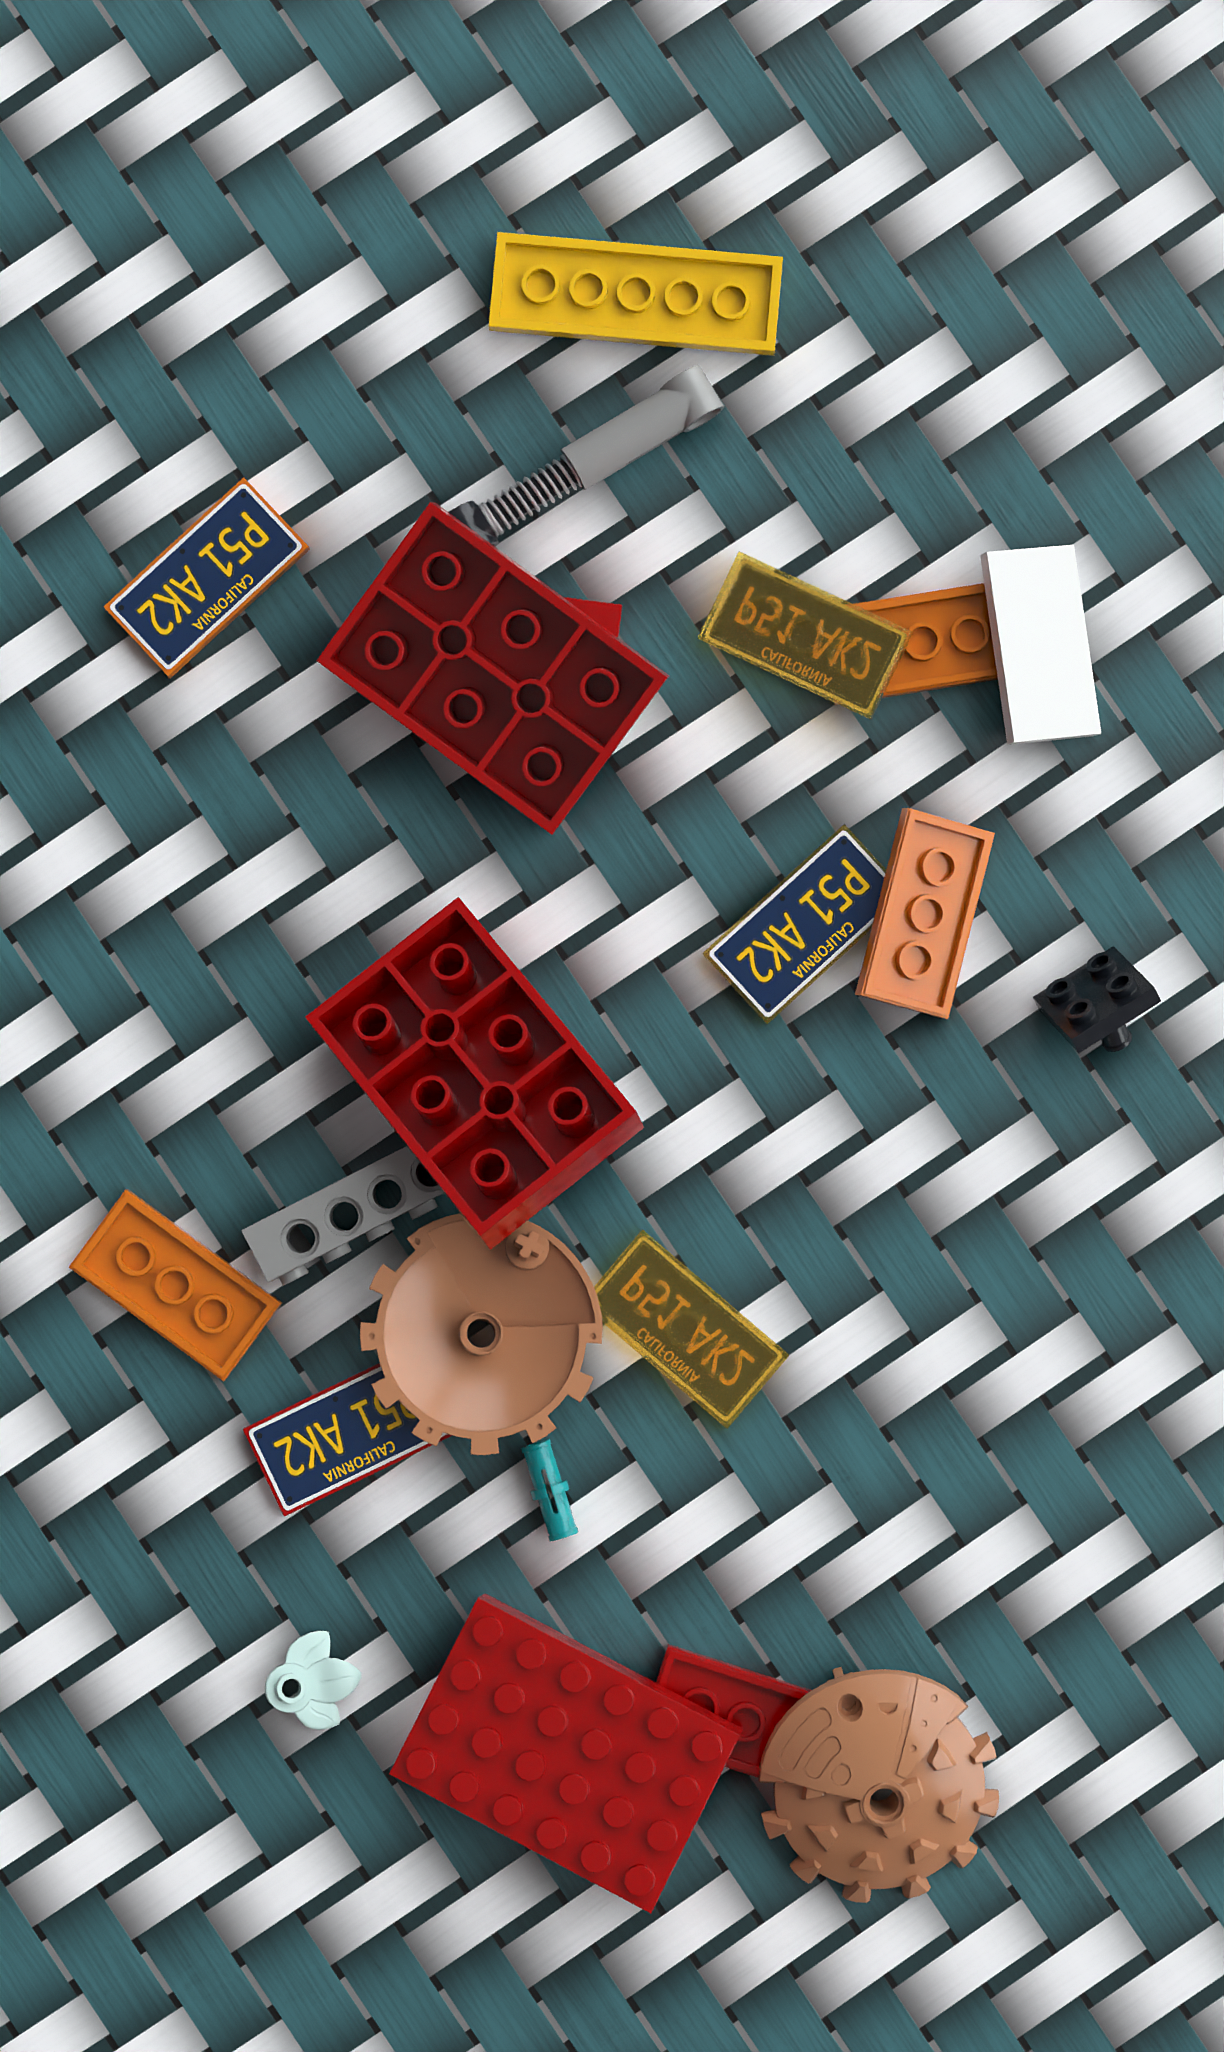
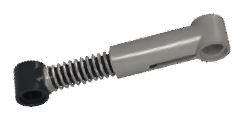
M699 365L693 366L673 377L655 394L562 448L560 461L553 459L552 466L550 464L545 465L546 470L538 468V474L532 472L530 475L531 479L524 477V483L516 481V488L509 486V492L502 490L501 497L495 494L494 501L487 499V502H482L481 505H477L473 500L468 501L450 510L449 513L496 547L499 543L498 535L504 533L505 527L511 529V523L514 522L518 525V519L520 518L525 521L526 514L533 516L532 511L535 509L540 512V506L544 505V507H547V502L550 500L552 503H555L554 498L556 496L562 499L561 493L566 492V494H569L570 491L568 489L571 487L577 490L576 484L582 487L583 490H587L683 431L689 432L708 422L724 409V405Z

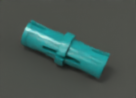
M546 1439L524 1446L521 1450L524 1453L534 1487L530 1491L532 1500H538L549 1534V1541H556L577 1534L579 1531L575 1525L565 1492L570 1489L568 1482L561 1479L551 1448V1440ZM542 1469L546 1470L557 1511L553 1508Z

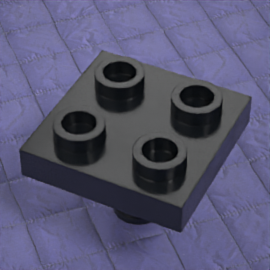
M1114 946L1105 952L1092 956L1086 964L1064 978L1051 982L1045 990L1033 997L1039 1011L1078 1053H1081L1100 1040L1108 1052L1124 1049L1130 1044L1133 1037L1125 1024L1161 1002L1155 987Z

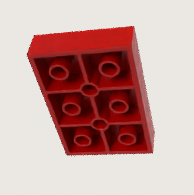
M430 502L316 660L551 835L566 818L669 677L660 668L434 502Z
M459 897L305 1016L319 1037L490 1250L644 1128L634 1107Z
M485 1593L477 1598L389 1774L651 1914L743 1728Z

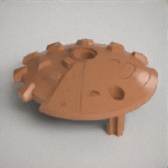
M461 1213L446 1216L419 1228L406 1238L415 1251L401 1264L396 1272L382 1264L369 1287L370 1290L383 1296L378 1309L376 1323L361 1322L360 1343L361 1351L377 1349L379 1363L385 1377L371 1384L378 1399L386 1409L399 1400L410 1413L420 1420L412 1434L429 1444L437 1446L442 1433L471 1439L470 1454L472 1455L499 1454L497 1438L513 1435L523 1430H526L532 1443L546 1437L556 1429L548 1415L559 1406L567 1394L581 1402L594 1378L580 1372L586 1343L602 1344L603 1330L598 1297L586 1270L564 1243L550 1232L529 1221L522 1224L491 1250ZM482 1320L492 1326L494 1339L489 1346L479 1348L469 1342L467 1329L475 1321Z
M841 1667L832 1670L834 1679L828 1680L798 1700L782 1717L768 1739L759 1766L758 1781L759 1783H773L775 1809L761 1813L765 1831L770 1840L783 1834L785 1835L793 1850L799 1855L790 1863V1867L796 1875L808 1884L812 1883L819 1873L833 1881L844 1884L842 1896L846 1900L867 1903L870 1901L871 1889L901 1887L906 1898L920 1896L931 1888L926 1877L935 1873L950 1861L958 1868H964L977 1853L978 1846L969 1841V1838L975 1830L980 1815L992 1818L996 1816L999 1805L998 1789H985V1775L982 1764L983 1762L997 1759L994 1746L987 1732L974 1738L971 1736L967 1727L959 1719V1716L968 1708V1705L952 1690L930 1678L906 1671L889 1669L850 1672L844 1675ZM879 1789L892 1790L891 1795L884 1800L877 1801L871 1799L874 1792Z

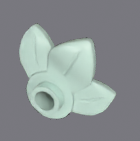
M310 1632L291 1643L286 1654L285 1663L275 1667L269 1673L265 1682L266 1698L275 1709L286 1713L294 1712L304 1726L317 1730L328 1729L339 1725L340 1716L335 1702L344 1699L354 1691L361 1679V1672L346 1661L329 1658V1632ZM294 1679L298 1683V1691L293 1697L288 1698L282 1692V1685L286 1680Z

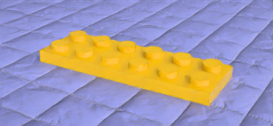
M497 232L489 331L774 356L783 257Z

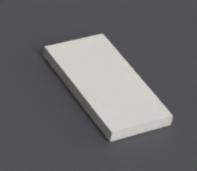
M1074 545L983 553L980 555L1007 745L1091 737L1101 734Z

